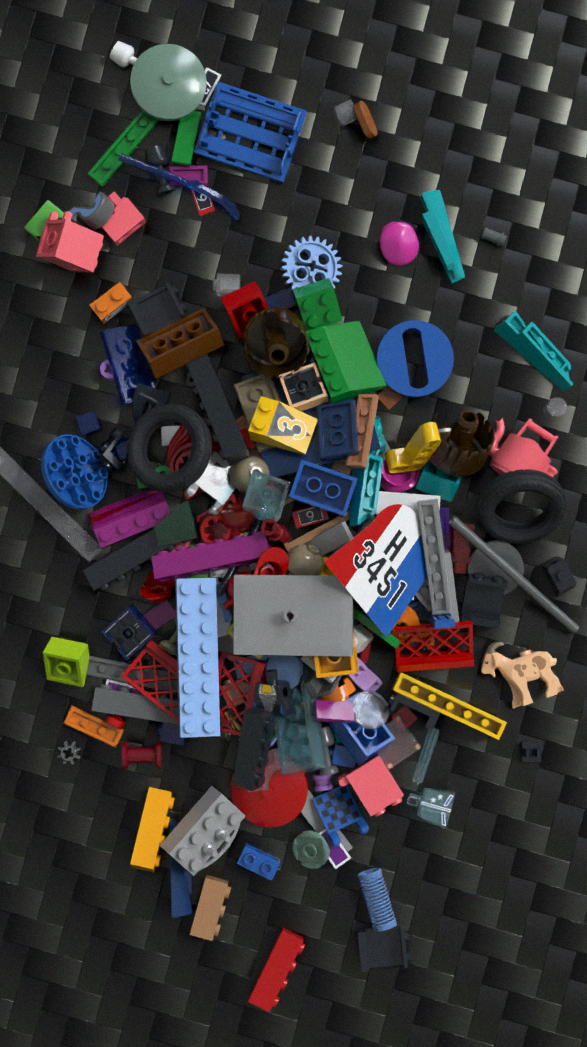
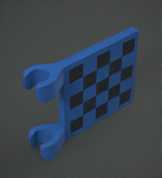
M348 785L337 787L312 798L333 847H337L341 843V839L336 831L355 822L360 834L368 832L369 827Z

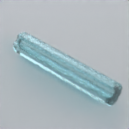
M433 728V730L429 729L413 776V781L417 783H423L439 735V730Z

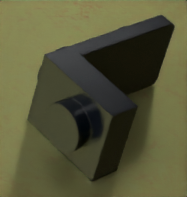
M125 426L115 427L109 433L110 437L108 440L99 445V451L95 454L102 462L101 465L108 471L119 470L123 465L110 451L128 430Z

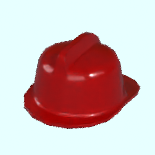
M279 547L268 548L261 554L254 569V575H285L289 564L287 553Z

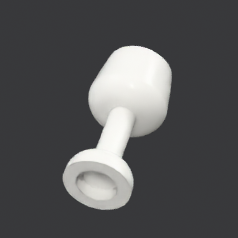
M120 41L114 45L110 53V59L120 67H126L129 63L134 65L137 60L134 57V48Z

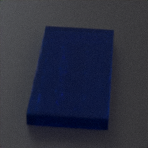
M134 324L102 330L100 332L121 403L122 405L132 403L137 383L155 388L150 368L136 342L140 339L137 326Z

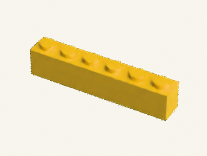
M399 672L392 687V690L498 740L507 722L402 672Z

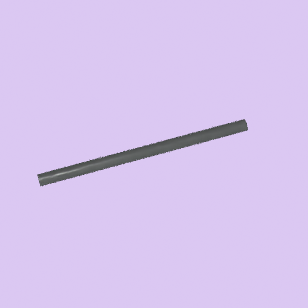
M456 516L451 518L449 524L569 631L572 633L578 631L579 626L499 554Z

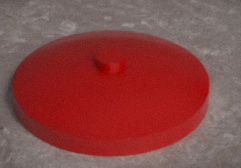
M269 750L263 786L254 791H249L233 784L232 777L231 796L234 805L245 815L244 818L249 822L262 827H279L291 822L302 811L308 796V781L303 768L293 757L287 756L286 753L281 751Z

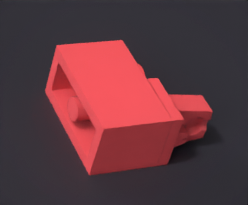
M113 192L108 197L114 203V214L102 229L118 246L145 224L146 221L128 198L123 197L120 199Z

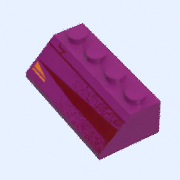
M152 489L89 513L93 530L102 549L154 529L173 518L163 492Z

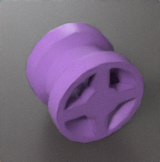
M105 360L100 366V372L105 379L115 380L119 377L121 369L114 360Z
M319 774L312 775L316 784L314 790L325 791L333 789V784L330 782L331 774L324 776Z

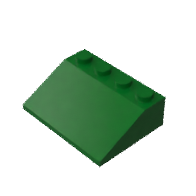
M360 321L323 325L306 331L309 350L331 403L351 400L358 397L359 394H369L387 387L382 373L378 369L376 359Z

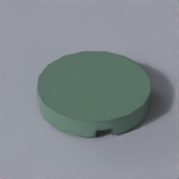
M303 831L293 841L292 850L294 856L302 862L303 866L310 869H318L329 859L330 849L328 843L319 833Z

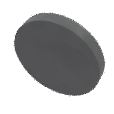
M494 540L485 542L523 576V561L515 547L504 541ZM477 548L472 552L467 565L469 574L480 572L487 577H493V575L504 577L508 583L504 595L518 586Z

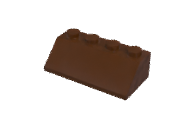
M205 308L136 341L156 379L224 346L220 331Z

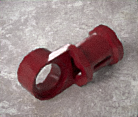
M266 519L262 522L261 531L271 541L277 542L280 540L285 544L292 539V536L283 524L278 525L274 519Z

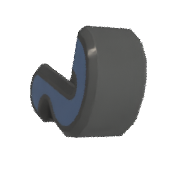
M99 192L94 201L93 208L74 206L70 209L72 213L71 222L83 227L87 225L94 230L101 228L111 218L114 211V203L104 193Z

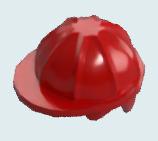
M154 571L148 574L145 583L141 587V597L157 604L163 603L171 597L174 583L172 580L159 583L155 580Z

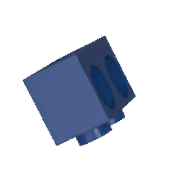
M245 843L237 864L272 881L280 865V859Z

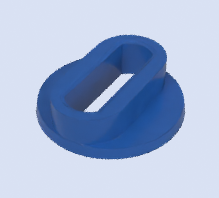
M420 320L405 321L391 328L381 340L377 352V365L384 381L396 392L412 398H421L438 390L449 378L454 363L453 349L447 336L435 325ZM409 331L418 333L420 337L427 385L420 389L411 387L409 383L402 335Z

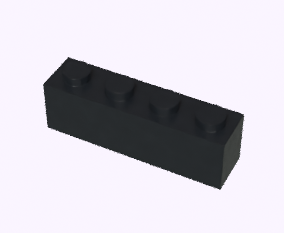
M256 706L244 711L233 784L249 791H254L263 786L265 782V769L268 764V752L272 743L271 734L275 726L274 713Z

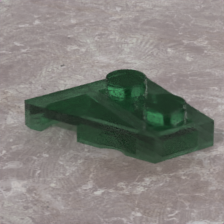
M189 501L181 504L154 527L158 546L197 538Z

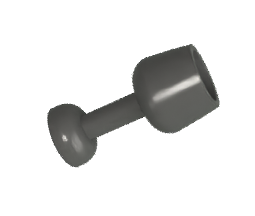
M324 726L311 729L312 745L315 748H321L324 767H321L319 770V775L324 776L338 773L337 766L331 765L328 746L333 745L335 742L331 727Z

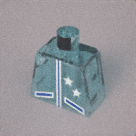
M423 788L421 796L410 793L407 804L417 807V816L446 829L456 793L452 790Z

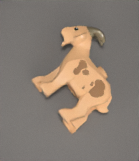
M493 642L488 646L483 658L481 672L495 677L494 670L496 668L499 669L511 688L513 694L512 708L533 703L527 682L541 678L546 683V698L564 691L558 677L551 670V667L556 664L557 659L552 658L548 652L535 651L531 653L530 650L519 653L520 657L509 659L495 651L497 647L503 646L504 643Z

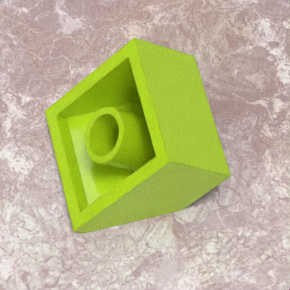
M51 637L43 651L47 680L83 687L90 659L88 644Z

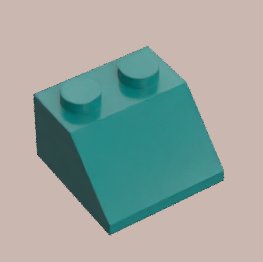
M428 460L423 466L415 489L431 495L441 496L440 499L452 502L462 476L447 474L436 468Z

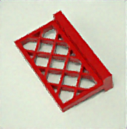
M472 621L455 622V627L435 629L431 624L394 627L395 637L401 641V645L395 648L397 672L474 666ZM460 628H468V632L464 636L457 633ZM446 629L449 631L444 638L437 634L440 630ZM422 631L430 633L425 639L418 636ZM399 633H409L410 636L404 641L399 637ZM453 635L459 639L454 645L447 641ZM433 637L440 640L435 646L428 643ZM414 638L421 642L415 648L409 645ZM463 642L468 645V649L459 650L457 648ZM443 644L449 647L447 651H439L438 649ZM424 645L431 649L426 653L419 652ZM404 647L411 650L409 654H400Z
M150 640L146 644L145 649L121 675V678L179 724V718L174 715L173 707H178V703L173 704L172 694L178 693V690L171 689V680H178L177 660ZM148 654L153 658V665L142 666L141 659ZM156 668L168 670V677L157 678ZM154 669L155 679L143 680L142 670ZM133 670H140L141 680L132 681L127 676ZM169 681V691L158 692L157 682ZM155 682L156 692L147 693L144 690L143 683ZM170 694L171 704L162 705L159 702L158 695Z
M221 652L218 666L219 689L221 690L219 696L223 694L229 703L222 709L219 706L220 715L225 721L220 726L221 732L241 735V731L235 730L230 723L237 717L243 723L241 715L244 714V711L239 713L234 703L242 699L246 705L245 710L253 707L255 685L257 682L265 679L268 661ZM225 658L232 659L236 666L228 671L224 665ZM246 662L253 664V670L248 675L245 674L241 667ZM238 668L244 678L235 682L230 673ZM227 675L232 686L224 690L221 685V679ZM244 680L249 685V691L245 694L237 686V684ZM234 687L240 697L232 702L226 692ZM229 706L237 715L230 720L227 719L223 712Z

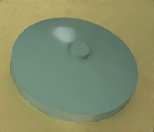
M174 44L156 45L143 52L134 63L130 77L131 92L137 105L147 115L162 121L181 120L191 115L203 101L206 92L205 70L199 59L186 48Z

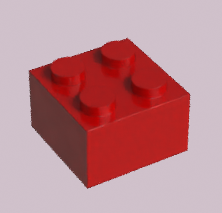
M255 281L221 297L229 319L239 338H242L243 330L248 320L258 311L268 308L263 294Z

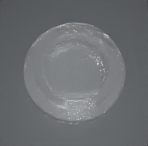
M553 398L548 403V411L553 416H562L567 410V404L562 398Z

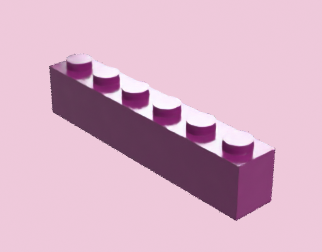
M262 531L251 533V536L244 537L243 535H238L228 541L219 539L213 541V544L199 543L194 545V548L180 547L170 553L168 551H161L157 555L151 556L154 578L160 583L258 563L261 554L268 548H271L270 541Z

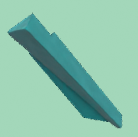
M440 190L424 192L421 194L420 200L426 213L422 214L421 220L449 280L453 284L465 278L443 198Z
M513 311L494 329L500 337L561 391H565L573 385V382L569 379L570 362L533 322L526 326L518 313Z
M380 449L369 452L367 469L352 470V477L358 478L351 497L349 526L352 528L362 524L366 519L376 514L383 458L378 457Z

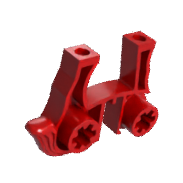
M180 424L167 449V461L171 474L180 470L186 464L191 454V436L183 424ZM248 429L240 430L247 448H256L255 441L250 440ZM211 438V455L214 451L220 455L218 451L222 449L220 444L216 445L214 439ZM272 479L260 492L252 494L241 504L234 490L217 515H211L208 512L209 510L198 515L196 518L200 526L203 542L208 545L213 544L215 540L224 539L228 541L232 540V537L240 535L247 522L256 513L262 511L272 501L285 497L277 481ZM198 487L193 496L188 497L185 495L187 500H193L205 492Z

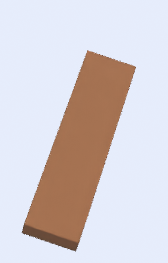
M377 394L358 395L356 411L359 455L347 457L346 467L348 469H367L379 399Z

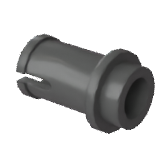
M487 227L482 235V239L497 244V247L499 245L503 246L507 238L504 232L501 234Z

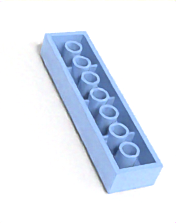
M216 578L175 579L179 736L181 738L220 736Z

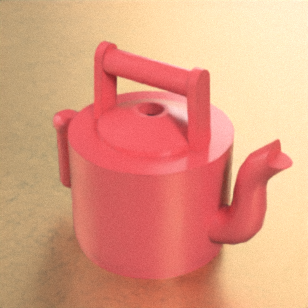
M503 418L500 421L495 420V441L489 453L492 458L489 465L500 475L519 469L537 470L551 477L558 473L556 468L549 465L551 459L547 456L556 443L558 436L552 435L532 422V419H529L517 435L510 433L502 446L498 448V444L504 434L505 425ZM527 427L550 442L545 453L534 440L520 437Z

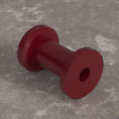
M157 741L155 747H129L128 742H122V769H127L129 763H155L158 769L162 768V741Z

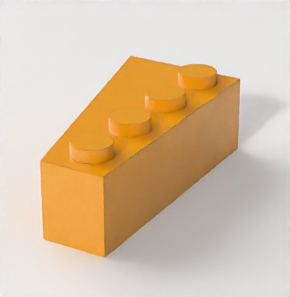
M149 787L130 863L132 868L154 873L155 867H159L161 855H158L161 847L160 844L165 840L166 836H163L164 828L168 829L170 817L167 816L168 810L173 808L175 800L172 797V792Z

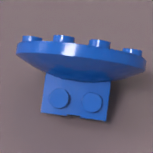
M61 435L50 441L42 454L41 469L48 489L58 501L70 508L83 510L96 505L103 498L107 488L108 471L103 466L102 468L100 467V460L95 456L98 450L89 442L76 435Z

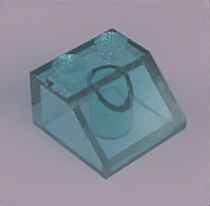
M253 470L242 507L257 519L263 521L274 519L277 522L281 517L291 482Z

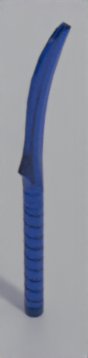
M120 153L119 161L197 191L218 202L236 221L239 220V212L231 200L204 186L198 180L185 179Z

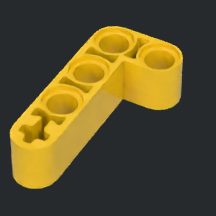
M435 422L421 425L405 448L392 449L384 454L389 473L415 471L421 469L441 443Z

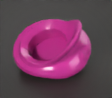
M391 222L383 227L379 239L383 257L389 263L396 266H403L412 262L419 251V241L414 229L404 222Z
M386 459L383 460L380 486L384 490L396 493L411 489L418 483L420 469L409 472L389 473Z

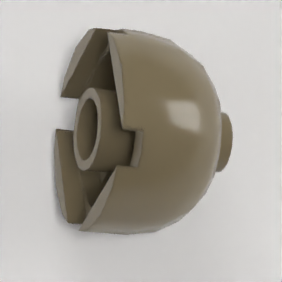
M251 456L237 462L230 471L231 483L242 494L251 495L260 492L269 482L268 466L264 460L256 456Z
M304 544L296 545L287 553L289 558L287 569L292 574L320 575L324 562L317 547Z

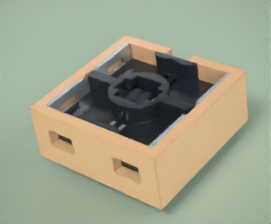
M316 363L301 367L298 371L292 370L279 375L282 376L280 380L290 407L304 411L329 402Z

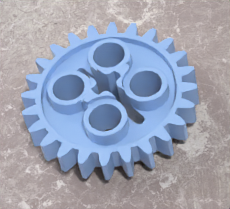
M311 236L308 237L307 241L302 237L300 243L295 240L293 242L294 247L292 245L287 247L290 252L285 251L283 253L287 258L281 260L285 266H282L280 270L286 272L282 275V278H288L285 285L291 283L290 291L316 282L314 279L316 274L320 275L322 279L329 278L331 283L339 282L336 276H340L342 273L337 271V269H340L342 265L337 264L341 257L334 256L338 251H331L330 249L333 245L326 246V239L320 243L319 237L314 241ZM300 252L307 253L308 260L301 259ZM319 256H323L326 259L325 265L319 263ZM295 262H298L303 266H297L295 265ZM312 264V267L316 269L310 271V267H308V265ZM297 270H301L304 273V279L297 277Z

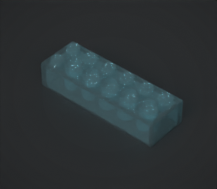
M302 660L303 674L300 676V682L291 689L295 712L286 717H274L281 772L285 775H296L327 768L321 721H315L313 703L317 698L313 699L304 685L312 668Z

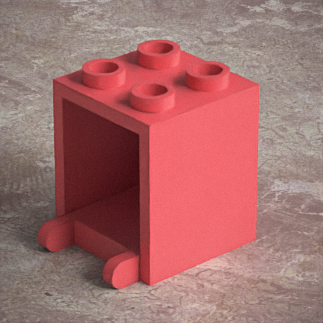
M65 211L62 219L57 220L58 213L51 212L48 220L45 222L36 257L73 272H94L98 263L99 251L103 246L104 235L71 222L72 213L70 211Z
M379 754L361 765L357 764L355 769L351 768L338 777L340 786H345L348 783L352 785L370 816L375 815L377 817L386 811L385 807L390 804L392 806L397 805L402 801L401 797L404 796Z

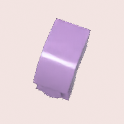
M357 657L359 672L348 674L347 676L364 693L371 697L383 683Z

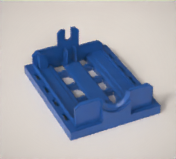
M217 82L194 149V154L284 183L307 111ZM218 106L226 109L225 115L216 112L215 108ZM230 110L244 115L243 121L230 118ZM248 117L262 121L261 126L257 127L246 123ZM266 123L280 127L279 132L275 133L264 129ZM209 127L219 130L217 137L207 134ZM283 130L293 131V136L282 135ZM223 132L236 135L235 143L221 139ZM241 138L254 141L253 149L239 145ZM259 144L272 147L271 155L257 151ZM277 150L285 151L283 159L275 157Z

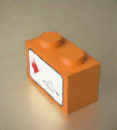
M119 282L91 303L90 307L104 324L127 307V301L131 300L132 297L121 282Z

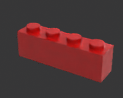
M282 927L249 995V1003L270 1012L271 1007H276L280 998L277 995L280 989H285L288 982L286 976L288 972H293L297 963L294 960L297 954L301 955L305 947L302 936Z

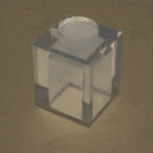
M217 273V279H213V290L216 291L217 296H225L240 289V274Z

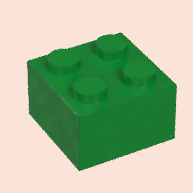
M329 278L292 290L301 321L306 331L342 321L334 287Z

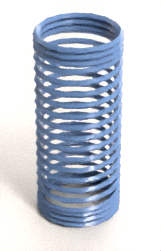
M373 868L359 873L357 876L360 884H362L361 887H364L361 890L365 894L363 896L365 897V904H368L366 906L367 910L370 911L368 914H371L369 917L371 918L370 921H373L371 923L373 931L381 932L395 927L397 922L391 907L392 904H390L389 894H387L388 891L386 890L387 887H385L386 884L383 880L384 877H382L381 868Z

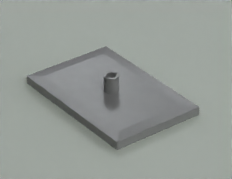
M234 575L233 655L352 657L353 597L336 576ZM290 612L294 614L293 619L289 617Z

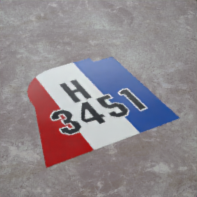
M401 504L390 505L383 509L368 527L324 561L386 637L427 578L419 517L411 508Z

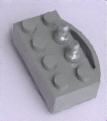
M211 786L160 846L194 876L199 870L215 862L228 849L245 815L221 792Z

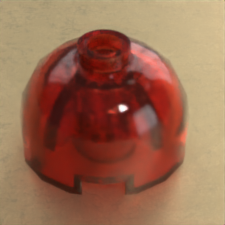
M252 497L238 498V502L230 505L227 502L220 506L217 511L222 524L231 530L238 529V532L248 530L249 525L255 521L257 516L256 503Z

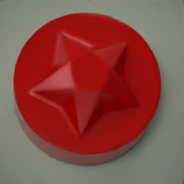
M108 714L105 719L107 724L118 729H123L125 724L120 715Z

